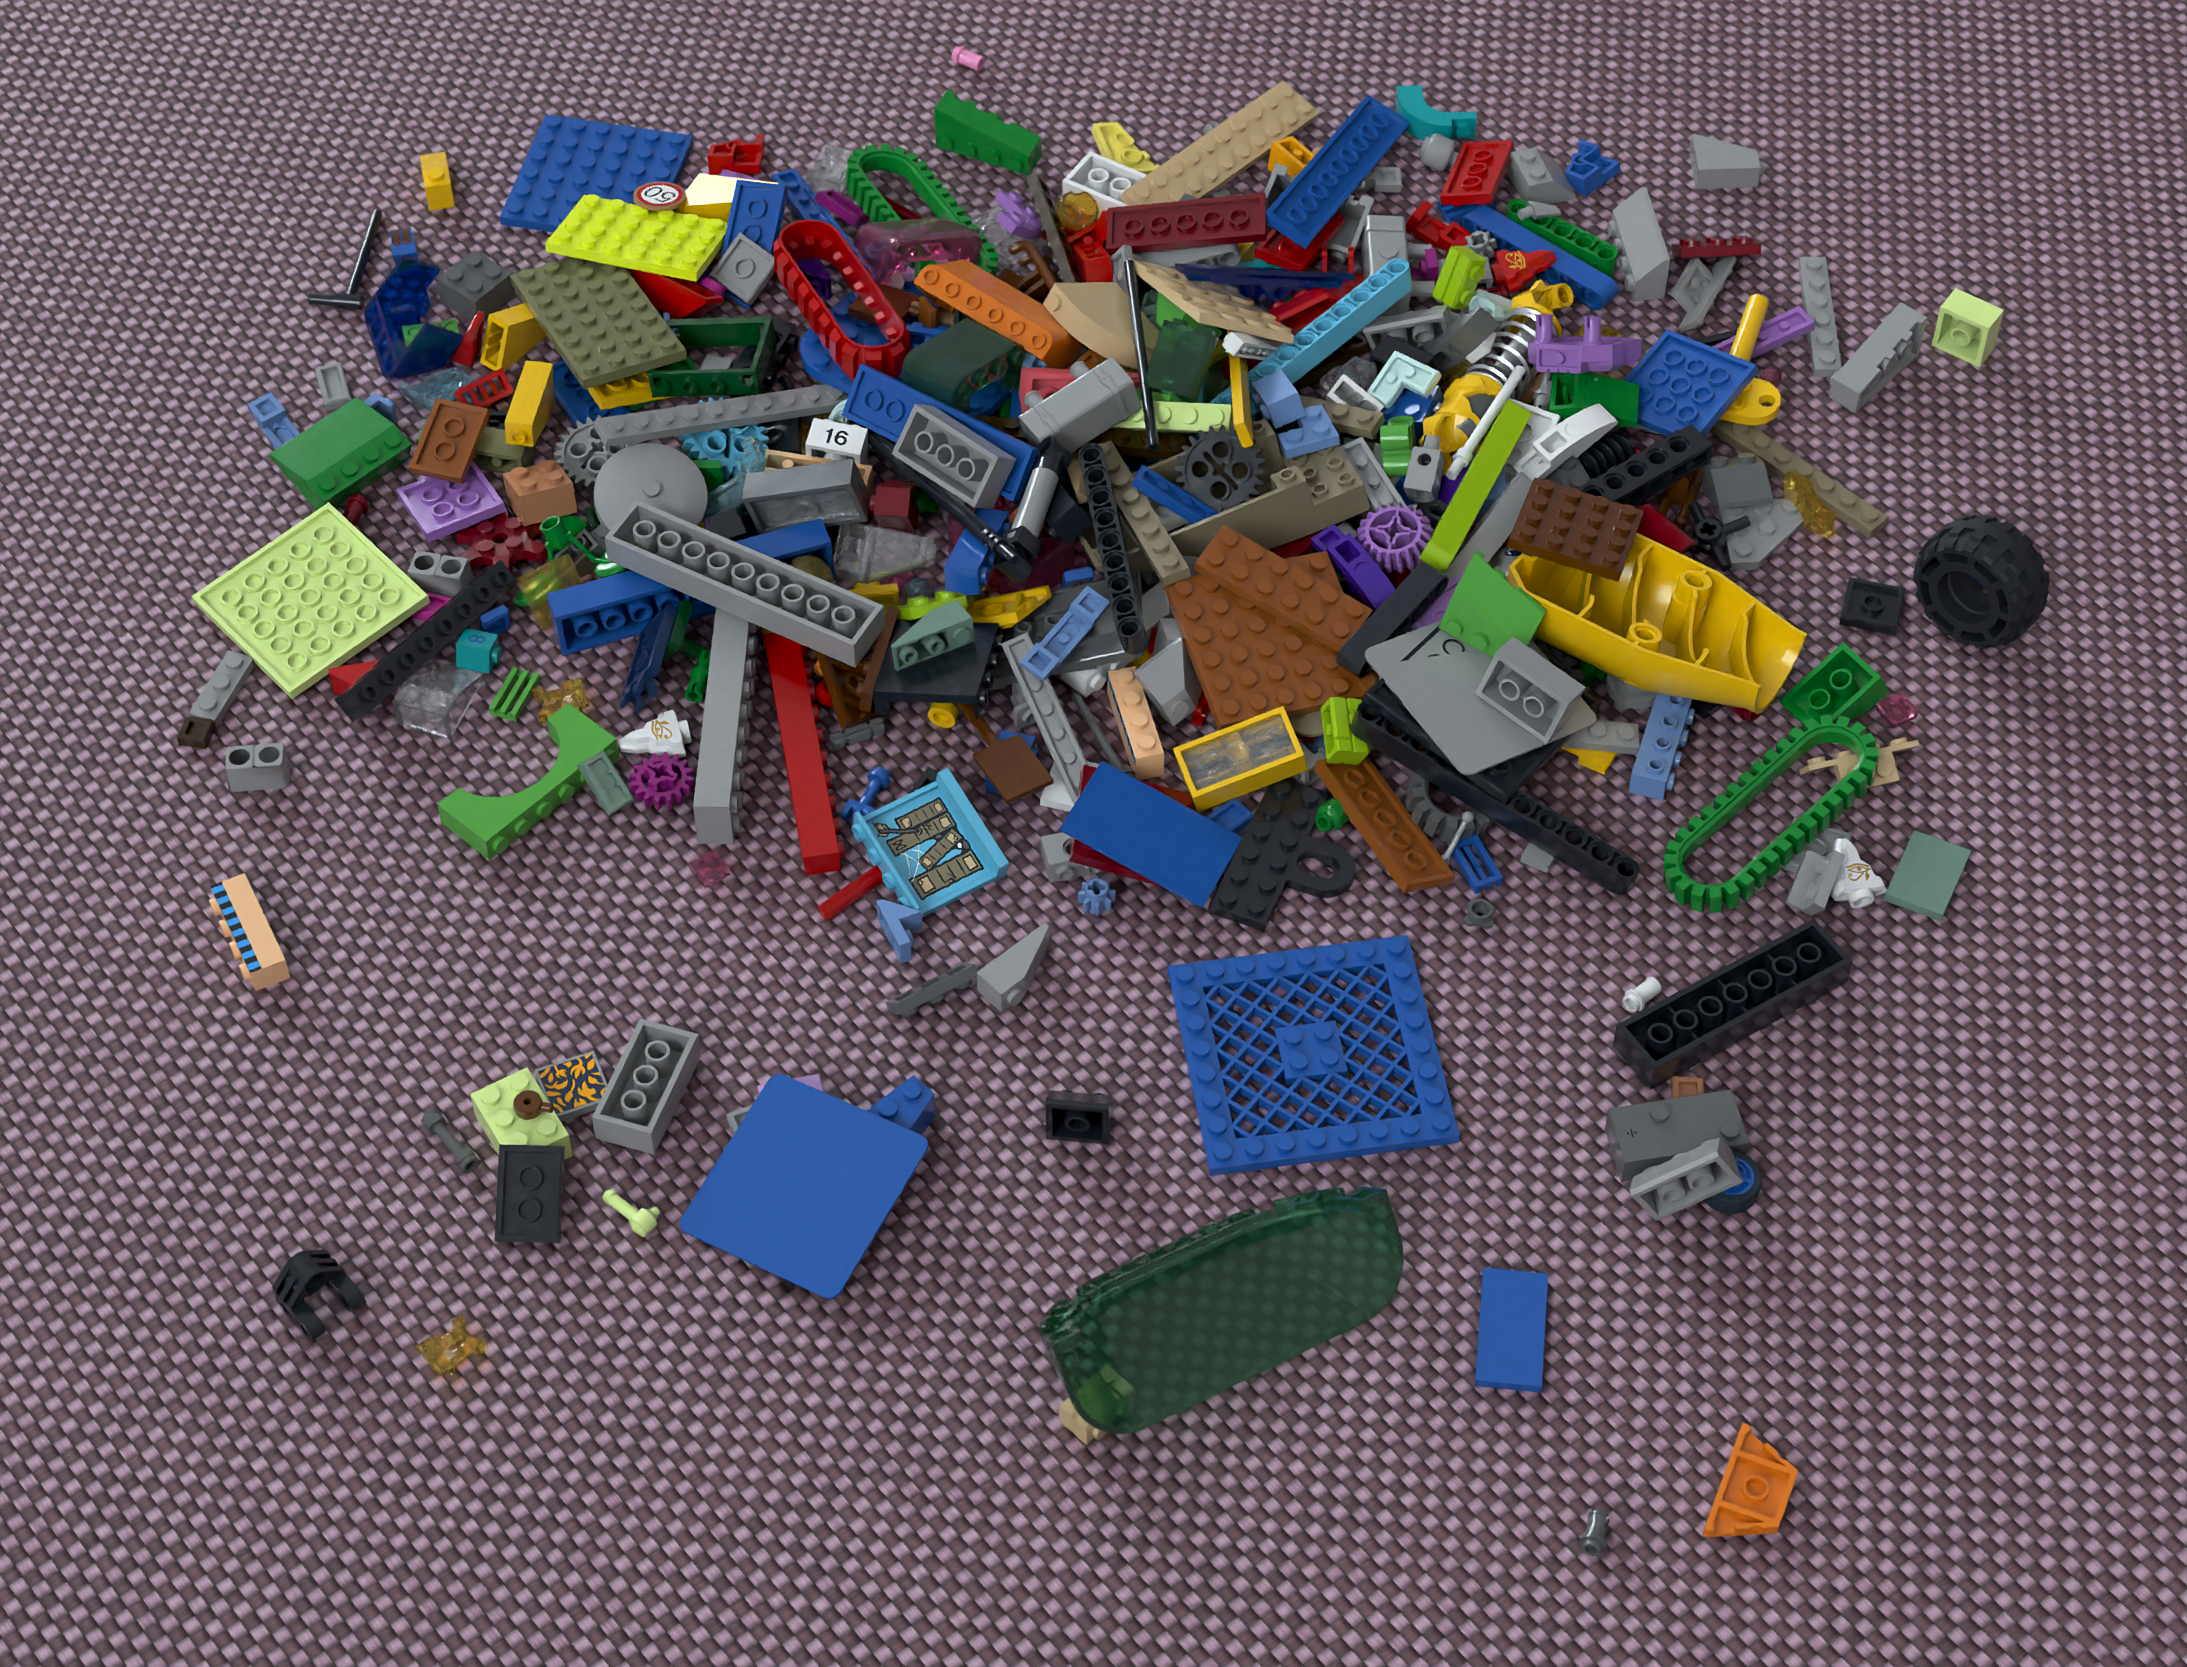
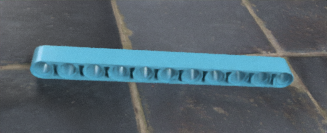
M1404 259L1389 261L1294 336L1293 344H1283L1248 372L1251 417L1259 411L1256 409L1251 398V394L1255 393L1252 382L1282 370L1292 384L1410 292L1412 289V279L1408 261ZM1231 386L1208 404L1232 405Z

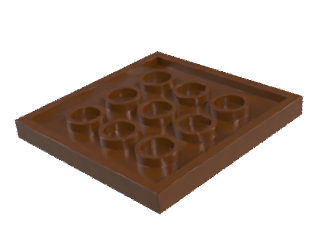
M1534 477L1510 535L1507 548L1619 582L1644 511L1636 509L1632 505H1623L1610 501L1603 496H1594L1581 492L1576 488H1568L1547 479Z

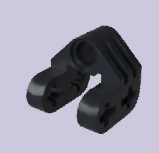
M307 1250L294 1254L288 1260L272 1286L280 1308L311 1342L324 1334L326 1329L304 1298L312 1296L326 1286L351 1313L366 1304V1299L360 1289L348 1277L345 1270L338 1266L337 1261L331 1258L327 1250Z

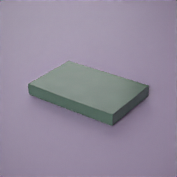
M1914 830L1885 893L1884 901L1942 921L1968 862L1971 850Z

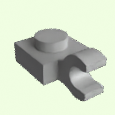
M1375 167L1374 171L1370 172L1356 191L1365 192L1374 187L1375 192L1401 193L1400 167Z

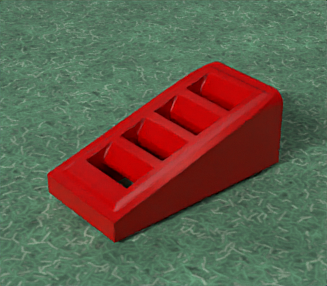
M478 311L453 355L454 362L469 367L474 365L482 346L484 312Z
M500 368L454 391V394L459 403L468 404L463 394L468 391L475 406L484 408L515 391L503 368ZM496 376L504 389L501 393H499L492 380ZM486 381L495 395L491 398L482 384ZM476 386H478L485 400L481 403L473 390Z

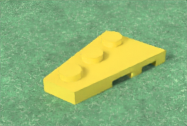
M1118 122L1093 123L1091 132L1103 157L1146 175L1159 167V165L1154 166L1149 161L1150 156L1145 150L1140 151L1134 145L1135 140Z

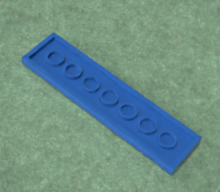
M867 364L859 365L842 416L897 443L914 405L934 406L1016 458L1000 495L1014 502L1020 501L1039 449Z

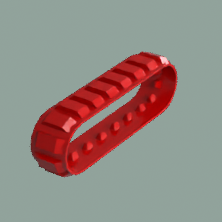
M809 219L787 225L780 232L779 238L774 242V271L778 274V279L783 287L788 290L792 300L798 304V308L803 316L808 319L811 328L819 335V339L824 347L829 350L835 363L853 381L860 364H867L897 379L910 362V331L906 329L905 322L895 312V308L886 299L885 294L874 282L868 270L864 268L859 257L854 254L853 249L839 231L829 223ZM817 258L832 263L857 298L859 296L862 298L864 304L873 314L876 325L889 343L879 346H866L850 340L795 261Z

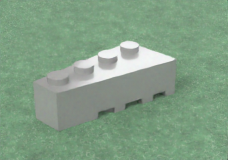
M1900 302L1846 364L1832 375L1829 385H1831L1829 398L1856 413L1919 356L1927 317Z

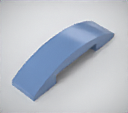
M271 392L247 404L256 423L275 450L300 434L287 418L284 407Z
M1086 586L1071 603L1067 613L1039 644L1036 643L1020 661L1019 665L1043 682L1063 664L1084 640L1106 611L1110 601L1089 586Z

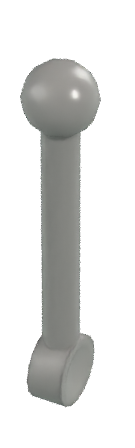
M1470 811L1462 814L1463 821L1447 851L1441 856L1447 865L1450 864V856L1464 829L1474 818L1473 813Z

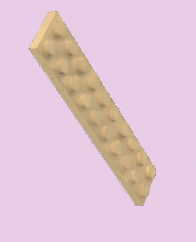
M1281 81L1123 191L1120 199L1128 206L1179 201L1185 193L1199 199H1206L1269 154L1272 142L1294 136L1314 122L1320 112L1286 82Z

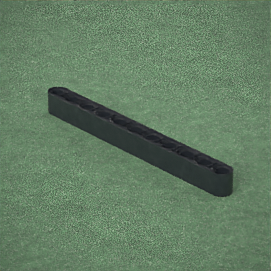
M1361 702L1358 705L1350 725L1351 732L1357 738L1610 892L1624 895L1631 890L1640 872V866L1633 858L1521 790L1504 805L1365 702Z

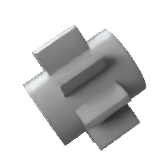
M1476 230L1470 237L1466 236L1467 245L1465 247L1470 248L1482 257L1488 256V260L1491 257H1495L1493 249L1497 248L1495 239H1491L1489 231L1484 233Z

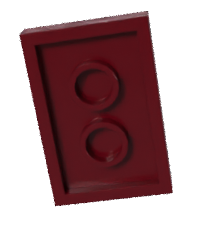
M1732 236V241H1727V239L1721 237H1706V242L1695 240V238H1680L1679 243L1672 244V254L1681 258L1761 254V243L1753 241V237Z

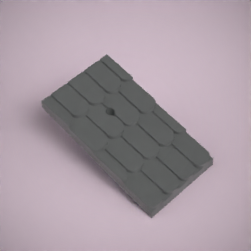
M1140 571L1133 573V577L1142 613ZM1105 579L1051 591V598L1015 626L1007 629H1001L999 626L1000 635H1004L1006 642L1028 632L1033 645L1039 644L1067 613L1071 603L1086 586H1089L1109 600ZM1110 604L1084 640L1051 675L1096 669L1097 665L1135 660L1142 656L1143 652L1131 655L1123 650L1116 631ZM1000 652L999 668L994 670L993 688L988 689V691L1003 689L1008 684L1018 683L1005 652Z

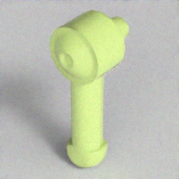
M613 1189L604 1192L603 1201L625 1216L635 1233L645 1237L657 1227V1217L661 1213L657 1207L649 1210L641 1208L638 1211L617 1195Z

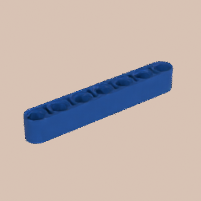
M1486 205L1474 206L1459 219V225L1471 233H1474L1476 230L1484 233L1489 231L1491 239H1495L1497 248L1493 249L1494 252L1509 250L1510 252L1522 250L1527 253L1537 250L1554 251L1557 261L1547 270L1537 273L1536 276L1550 285L1567 284L1573 292L1574 299L1594 310L1602 309L1619 293L1618 285L1611 277Z

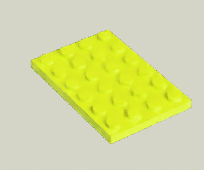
M590 194L584 195L546 241V252L697 282L722 248L727 222H723L721 219L702 218L695 214L676 213L672 210L650 211L635 204L625 203L619 199L609 200Z

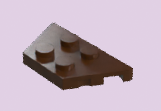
M815 650L841 728H847L883 716V714H876L874 703L870 713L859 710L860 698L856 697L859 680L865 681L866 676L862 675L865 659H861L855 668Z

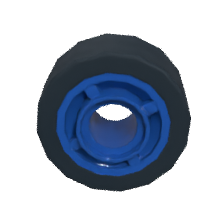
M1739 1151L1732 1152L1743 1182L1703 1200L1710 1208L1720 1213L1737 1214L1745 1212L1754 1205L1759 1196L1762 1174L1758 1164L1750 1156Z

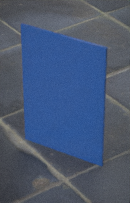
M1101 761L1059 828V831L1200 908L1204 907L1243 838L1104 761Z

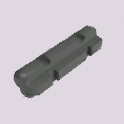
M876 717L870 719L868 724L865 721L845 728L842 733L840 730L831 733L829 741L832 748L838 750L845 747L846 743L852 745L871 738V734L874 736L883 734L885 732V724L882 718Z

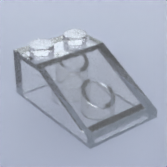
M432 658L403 683L395 696L393 707L397 724L451 738L484 681L486 673L458 668L455 663Z

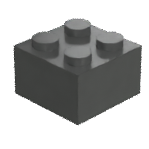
M473 250L437 278L441 303L471 321L478 311L484 312L485 321L488 319L489 314L497 312L516 297L515 289L511 285L510 280L512 273Z

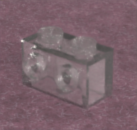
M824 144L821 152L815 156L812 170L809 169L806 175V184L809 185L815 195L819 191L830 188L843 195L846 189L847 161L850 154L853 155L854 149Z

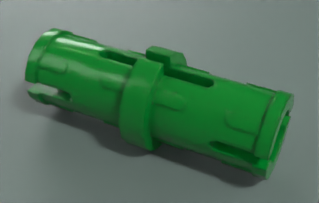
M702 650L696 666L691 669L689 675L690 682L684 694L685 698L690 702L694 701L696 694H698L695 700L696 703L701 702L708 681L711 650H709L706 659L707 650Z

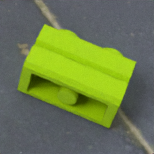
M1451 246L1432 296L1452 309H1468L1472 297L1475 296L1474 292L1477 284L1485 274L1484 266L1487 259L1476 254V252L1468 247Z
M1331 697L1320 708L1328 763L1357 765L1370 753L1371 746L1353 735L1350 729L1358 705L1362 702L1361 699Z

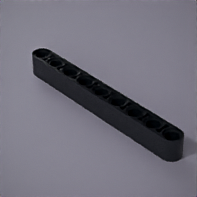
M1094 443L1087 444L1080 449L1078 457L1114 623L1123 650L1127 654H1139L1146 649L1148 640L1111 474L1102 447Z

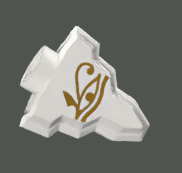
M674 710L659 714L657 719L647 722L643 729L632 731L621 738L619 745L621 752L634 754L649 752L651 754L656 753L657 756H662L664 752H668L670 758L676 754L679 755V758L686 757L684 744L691 743V736L687 720L678 721Z
M1837 838L1834 841L1833 851L1836 850L1844 854L1845 857L1831 890V896L1834 898V901H1849L1852 908L1865 907L1875 900L1874 897L1886 893L1887 889L1881 877L1876 876L1871 866L1860 859L1854 845L1847 838Z

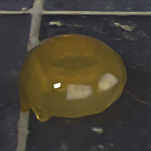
M1070 191L1064 194L1057 202L1058 218L1062 225L1071 230L1081 231L1098 218L1099 208L1097 203L1085 191L1076 194Z

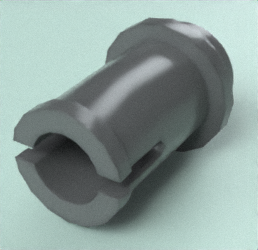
M1593 1510L1589 1512L1586 1531L1581 1536L1579 1542L1582 1546V1551L1587 1555L1599 1556L1606 1550L1607 1542L1605 1535L1610 1516L1608 1517V1514L1604 1511Z

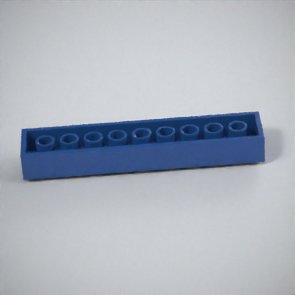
M821 518L736 541V543L820 579L835 580L831 540ZM632 570L546 594L553 632L562 656L640 635L641 630L667 604L676 607L683 599L693 604L689 621L715 614L716 607Z

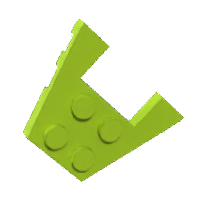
M941 590L935 592V598L929 599V597L921 595L908 598V604L900 606L893 604L889 606L899 608L898 619L913 620L922 618L934 608L956 600L963 608L968 607L979 595H964L958 592ZM884 606V616L888 606Z

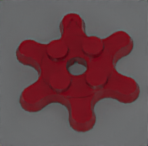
M505 507L506 511L491 518V522L485 521L477 527L470 526L456 531V541L459 544L471 547L469 550L458 555V557L468 558L471 570L482 565L491 566L501 560L513 574V565L520 560L528 559L539 562L548 558V551L545 545L541 542L533 541L535 536L542 533L540 530L542 522L524 526L521 519L512 518L511 512ZM501 538L505 541L504 543L497 544L501 541Z

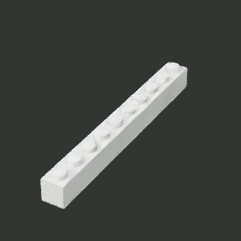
M1231 332L1225 336L1222 346L1235 357L1264 360L1285 344V342L1245 333Z

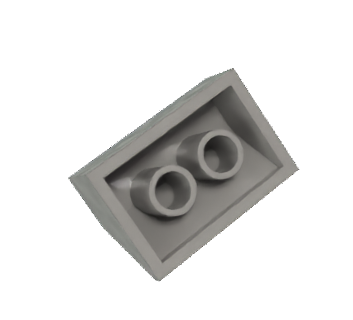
M1448 305L1434 306L1430 309L1408 311L1404 314L1382 316L1374 319L1364 327V334L1372 351L1386 335L1420 348L1444 334L1447 326L1454 322V318Z
M1719 1137L1715 1140H1707L1701 1146L1691 1151L1679 1153L1671 1160L1658 1166L1646 1168L1642 1173L1633 1177L1629 1191L1631 1196L1655 1221H1658L1743 1181L1732 1150Z

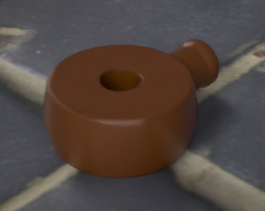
M525 1090L514 1098L513 1109L519 1118L531 1120L538 1117L541 1112L552 1113L553 1103L543 1102L537 1092Z

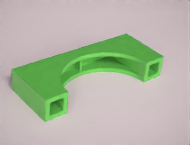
M570 703L564 705L547 719L550 738L558 745L560 750L555 764L540 781L523 791L500 797L478 796L459 787L437 804L441 823L488 860H491L498 853L505 851L508 845L520 836L525 835L532 826L542 818L548 817L556 807L569 800L576 791L585 784H588L577 768L579 763L602 750L605 751L612 764L619 758L617 739Z

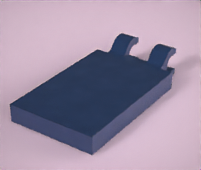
M667 604L641 630L622 690L621 696L623 697L619 702L621 708L628 702H631L634 705L633 714L635 715L644 707V700L641 696L644 690L648 692L647 701H651L658 693L654 677L659 673L678 610L670 604Z

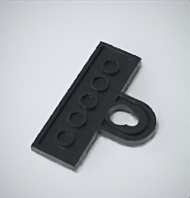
M1287 779L1270 784L1208 906V913L1265 932L1286 887L1320 898L1337 897L1348 891L1355 879L1356 867L1353 857L1340 846L1311 837L1316 827L1317 810L1324 802L1329 800V793ZM1315 858L1320 860L1325 867L1332 869L1334 875L1327 879L1316 877L1301 871L1297 864L1303 859Z

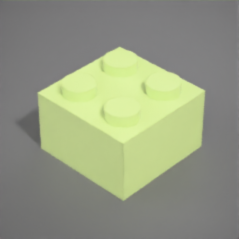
M1955 288L1940 307L1932 346L1980 367L1995 349L2004 310Z

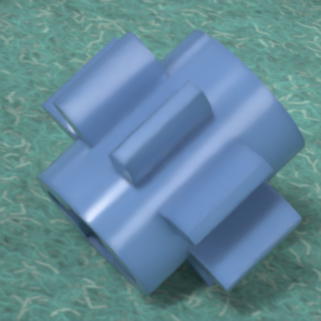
M1094 877V879L1089 880L1087 883L1082 882V891L1078 892V903H1083V912L1099 916V914L1104 913L1106 910L1111 911V902L1115 901V890H1110V881L1105 882Z

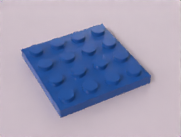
M1667 329L1624 381L1639 384L1638 425L1668 437L1675 430H1681L1691 424L1705 436L1756 376L1758 368L1756 364Z

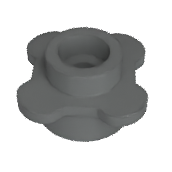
M1476 899L1467 903L1466 909L1468 913L1464 917V923L1467 926L1474 925L1484 929L1493 927L1492 915L1496 913L1494 905L1484 899Z

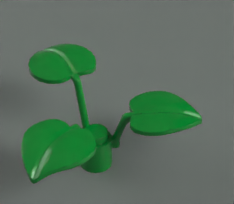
M569 515L561 517L551 516L540 524V530L545 536L544 545L548 551L551 572L550 574H537L528 579L518 591L513 603L519 606L538 605L547 601V593L560 589L562 582L559 578H555L557 570L553 551L566 548L570 541L593 563L597 564L594 572L600 578L620 574L627 568L609 561L606 550L601 558L595 557L575 538L584 528L587 530L585 520Z

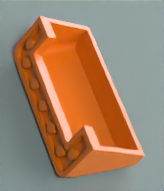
M967 260L928 265L920 271L913 282L934 305H939L942 309L954 313L955 309L1039 358L1047 368L1068 369L1083 345L1060 325L1044 305Z

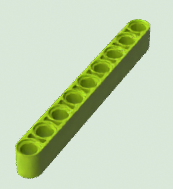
M1508 398L1431 535V539L1420 555L1419 560L1426 562L1441 573H1445L1531 417V411Z

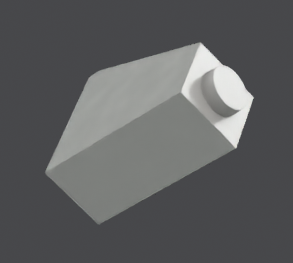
M1697 134L1692 135L1689 157L1696 189L1758 187L1759 177L1764 174V163L1759 161L1757 150Z

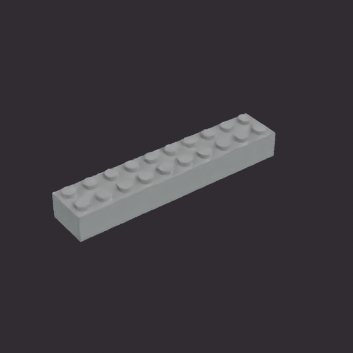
M636 499L605 537L609 561L855 668L885 628L883 605Z
M717 607L693 803L698 844H734L735 832H740L741 816L738 814V809L743 808V791L739 790L741 786H745L746 780L745 768L742 767L743 763L748 761V746L744 744L746 740H750V723H747L748 718H752L753 703L749 699L750 696L755 694V679L751 677L753 674H757V656H754V654L759 652L760 639L756 633L757 630L762 628Z

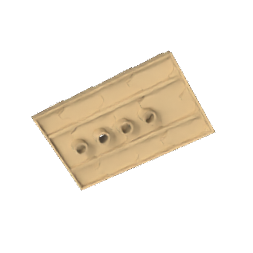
M1129 258V260L1134 261L1135 272L1139 277L1198 323L1293 344L1294 334L1291 333V328L1275 321L1276 316L1256 307L1253 300L1238 293V288L1223 280Z

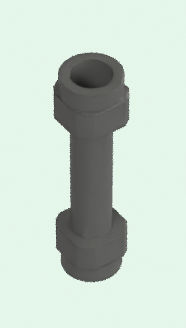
M435 1109L425 1113L421 1122L431 1135H437L454 1155L455 1164L459 1169L463 1170L464 1173H470L475 1170L479 1165V1159L470 1147L464 1148L446 1127V1120L442 1114Z

